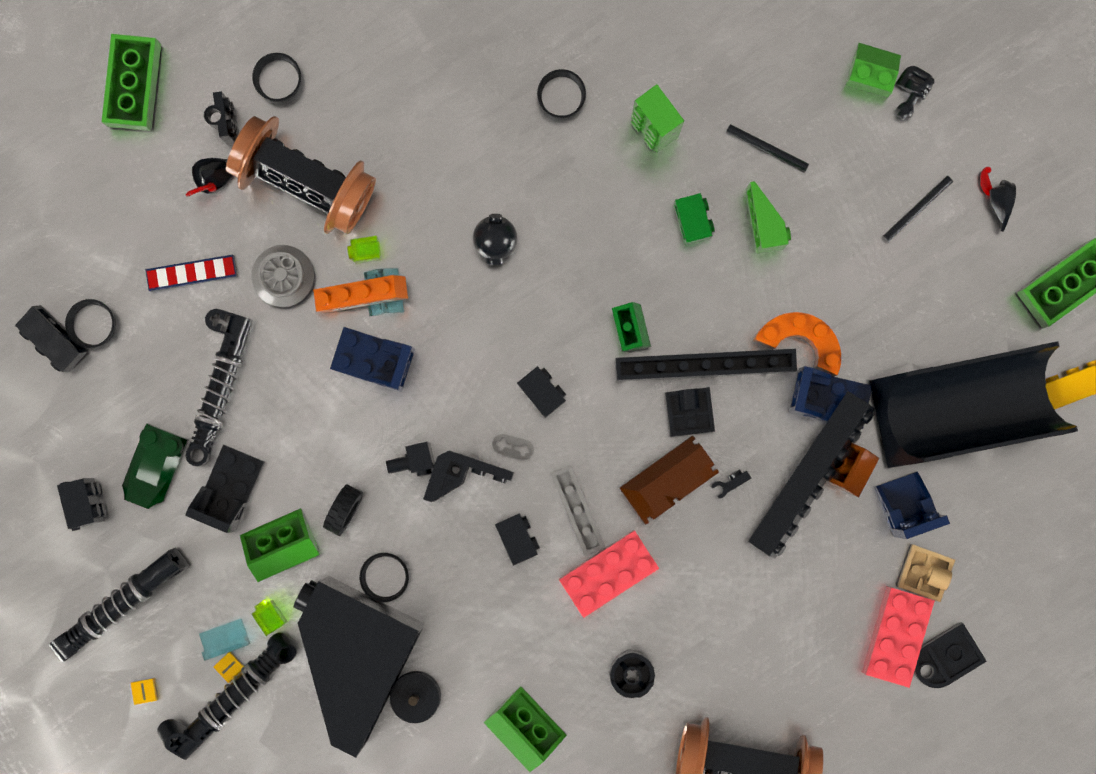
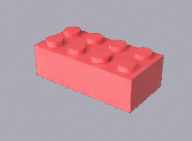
M632 530L560 577L559 581L584 618L658 570L659 567L635 530Z
M886 586L862 673L910 688L935 600Z

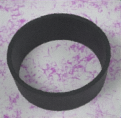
M277 52L263 56L256 63L252 73V80L255 89L262 97L271 101L282 102L292 98L299 90L301 71L297 62L289 55ZM276 60L290 63L296 69L299 77L295 90L290 95L280 99L268 97L262 91L259 84V76L262 69L268 63Z
M558 69L549 72L542 78L537 89V97L540 106L546 113L555 118H568L582 108L586 99V88L582 79L577 74L566 69ZM557 77H567L579 86L581 102L576 111L568 115H555L544 107L542 91L550 80Z
M85 299L77 302L70 308L65 319V328L69 338L75 344L85 348L98 347L108 342L113 336L116 326L114 315L108 306L95 299ZM89 305L104 307L110 313L112 319V328L108 337L103 342L95 345L84 343L77 337L74 331L76 314L82 308Z
M378 553L364 562L360 570L359 580L362 590L368 597L378 602H390L399 598L404 593L408 585L409 574L405 563L399 557L391 553ZM384 556L398 560L402 564L406 575L402 589L395 595L388 597L373 593L367 586L365 578L366 570L370 563Z

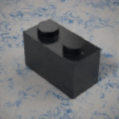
M537 366L517 384L546 418L566 402L563 398L566 396V393L559 385L554 387L550 382L552 376L545 368L540 369Z
M519 513L495 524L513 566L538 555L537 550L540 547L535 536L530 537L527 529H530L531 526L526 516L521 517Z

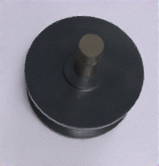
M411 671L402 675L395 682L390 693L392 710L401 720L408 723H421L430 719L435 714L441 701V691L437 681L431 675L422 671Z

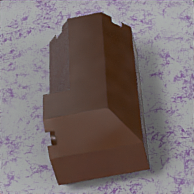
M694 436L689 437L619 487L645 525L649 523L647 518L651 517L654 520L675 505L673 501L675 498L677 501H680L719 473L718 469L712 470L711 467L715 464L700 443H693L695 440Z

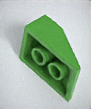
M752 181L747 186L746 193L757 254L783 250L789 244L788 241L791 240L790 228L785 226V221L757 183Z

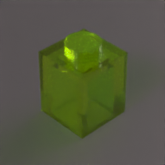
M377 236L350 240L351 246H347L349 259H353L355 264L382 260L379 238Z
M263 600L254 606L256 611L251 614L265 636L270 635L288 622L274 600L268 603L266 600Z

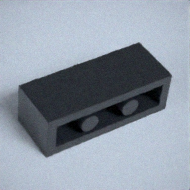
M41 305L32 306L15 325L20 330L19 334L24 339L30 340L35 345V350L42 356H46L51 361V366L59 372L71 371L88 352L84 347L75 344L69 338L66 329Z

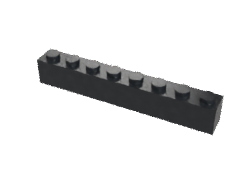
M796 349L615 358L616 382L794 373L797 371Z
M847 391L749 539V543L772 558H776L786 549L785 543L789 537L792 538L799 529L798 523L802 518L805 519L811 511L810 505L814 499L820 498L824 491L822 487L827 480L830 481L834 477L836 466L839 462H843L849 453L848 448L860 438L862 433L860 430L864 424H868L872 420L875 408Z

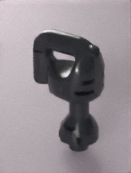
M909 66L903 71L896 84L911 95L907 101L901 103L896 108L899 111L897 114L899 118L905 120L906 117H912L917 100H924L935 83L932 75L917 66ZM911 75H915L925 82L919 84L911 79Z

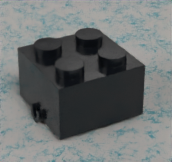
M82 478L71 482L66 481L57 485L68 529L76 531L80 530L81 527L105 521L106 509L99 499L101 489L99 483L95 482L94 478Z

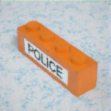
M390 275L313 290L316 312L329 313L408 299L406 278L399 275Z

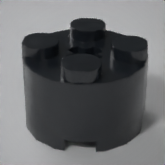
M623 652L614 659L610 666L611 684L615 691L623 697L640 698L647 694L654 685V667L648 657L640 652ZM629 670H637V678H626L628 676L627 672Z

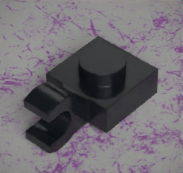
M739 469L729 475V481L726 483L721 481L714 482L711 488L721 486L723 491L717 497L723 498L728 492L751 479L748 471L741 472Z

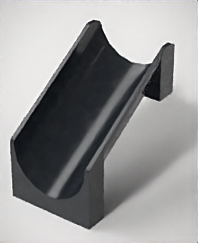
M1059 341L870 380L888 468L930 462L1078 432L1076 425L1066 422L1056 413L1049 401L1046 390L1045 372L1048 360L1054 351L1060 347Z

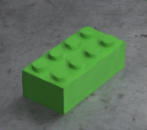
M111 34L102 123L107 127L152 131L161 43L156 38Z
M657 84L634 101L631 124L637 132L641 131L646 137L644 141L651 150L655 149L658 153L679 137L684 119Z
M1096 238L1084 243L1016 292L1042 329L1050 327L1096 293Z

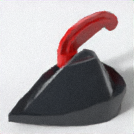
M206 158L197 161L192 167V176L198 188L188 191L185 194L186 197L198 192L215 194L224 189L234 177L226 172L228 159Z
M985 167L980 175V185L985 195L990 197L991 205L1000 219V230L1004 232L1015 203L1016 185L1007 180H1001L999 186L992 188L988 176L991 168Z

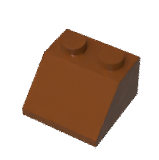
M852 443L848 448V456L843 462L838 463L835 468L836 473L834 477L826 482L859 498L879 457L867 449Z

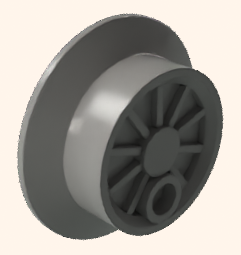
M277 245L266 249L256 259L252 268V284L258 296L266 303L277 307H289L301 302L309 294L314 281V271L309 258L301 250L289 245Z

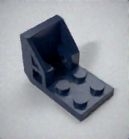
M343 327L330 369L402 392L416 349L403 343L381 339Z
M803 366L798 370L789 412L828 421L847 391L869 404L872 392L871 386L833 377L832 374Z
M918 471L874 486L888 526L894 537L909 539L950 524L947 515H941L936 511L932 497Z

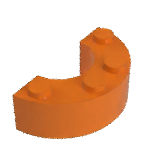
M800 312L779 315L767 322L753 339V342L773 350L785 338H802L810 344L814 351L815 363L813 368L832 374V376H837L839 373L841 349L838 339L825 322L813 315Z

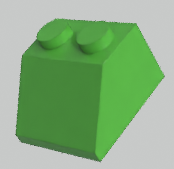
M858 43L846 85L888 98L893 92L898 76L901 55Z

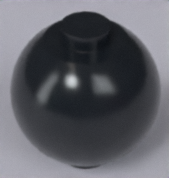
M490 214L489 217L482 219L476 225L473 232V244L477 252L486 258L487 264L501 265L503 264V258L508 257L516 247L517 232L514 225L508 219L502 217L501 214Z

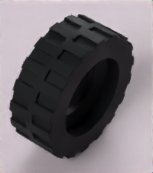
M346 484L329 509L323 523V528L341 536L353 518L361 502L363 492Z

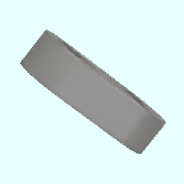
M500 434L492 442L493 449L502 455L526 460L534 453L533 444L525 439ZM506 438V443L512 444V449L504 447L503 451H500L496 442ZM523 443L528 444L527 448L531 449L530 453L521 456L520 451L514 450L515 445L523 446Z

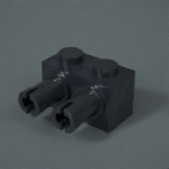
M430 442L405 446L407 454L404 457L386 461L389 474L409 470L411 473H417V477L432 474L431 469L435 465Z

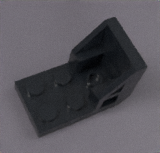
M223 444L206 486L200 488L189 505L185 516L225 533L235 532L265 461Z
M447 451L437 456L423 500L435 502L464 484L469 467L472 468V473L485 476L486 473L494 475L493 480L506 484L507 480L512 481L515 472L453 451ZM453 466L460 468L457 474L452 471Z

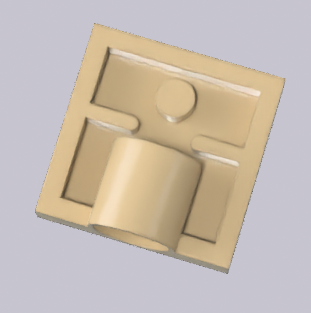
M911 544L897 587L941 602L944 591L947 590L951 582V571L955 560Z

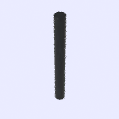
M731 124L726 131L804 172L809 166V163Z
M946 176L886 232L883 238L890 242L951 185L953 180Z

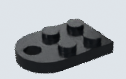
M961 622L921 647L914 674L921 683L928 687L943 688L987 661L964 623ZM924 665H930L932 668V674L929 677L921 675V668Z

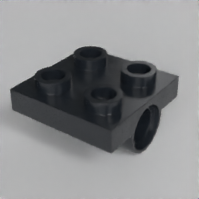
M222 91L213 92L214 105L208 106L205 109L204 119L211 127L218 129L219 137L227 145L234 144L235 137L238 136L237 125L232 120V115H235L234 104L230 102L229 97H226ZM219 112L221 114L220 119L217 122H211L212 114Z
M710 387L665 392L670 437L715 432Z

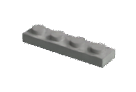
M569 465L550 473L584 555L587 556L606 548L572 466Z

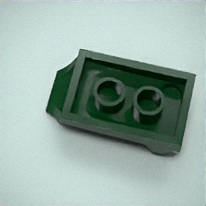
M146 423L140 433V440L122 487L124 500L149 509L153 505L165 501L189 439Z

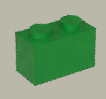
M701 193L676 199L674 206L685 245L711 239L715 228L712 219L708 220L706 211H709L707 199L702 198Z
M630 302L612 308L622 351L632 353L651 347L641 304Z

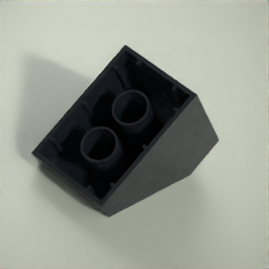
M329 576L318 581V583L313 580L309 584L305 583L296 598L293 608L303 612L298 621V627L330 744L357 758L366 745L390 696L391 689L398 680L425 623L389 605L375 601L366 594Z

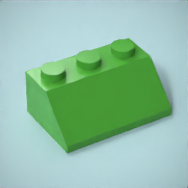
M301 508L240 535L247 566L257 582L319 555L315 538Z
M521 686L484 722L529 772L542 764L567 736Z

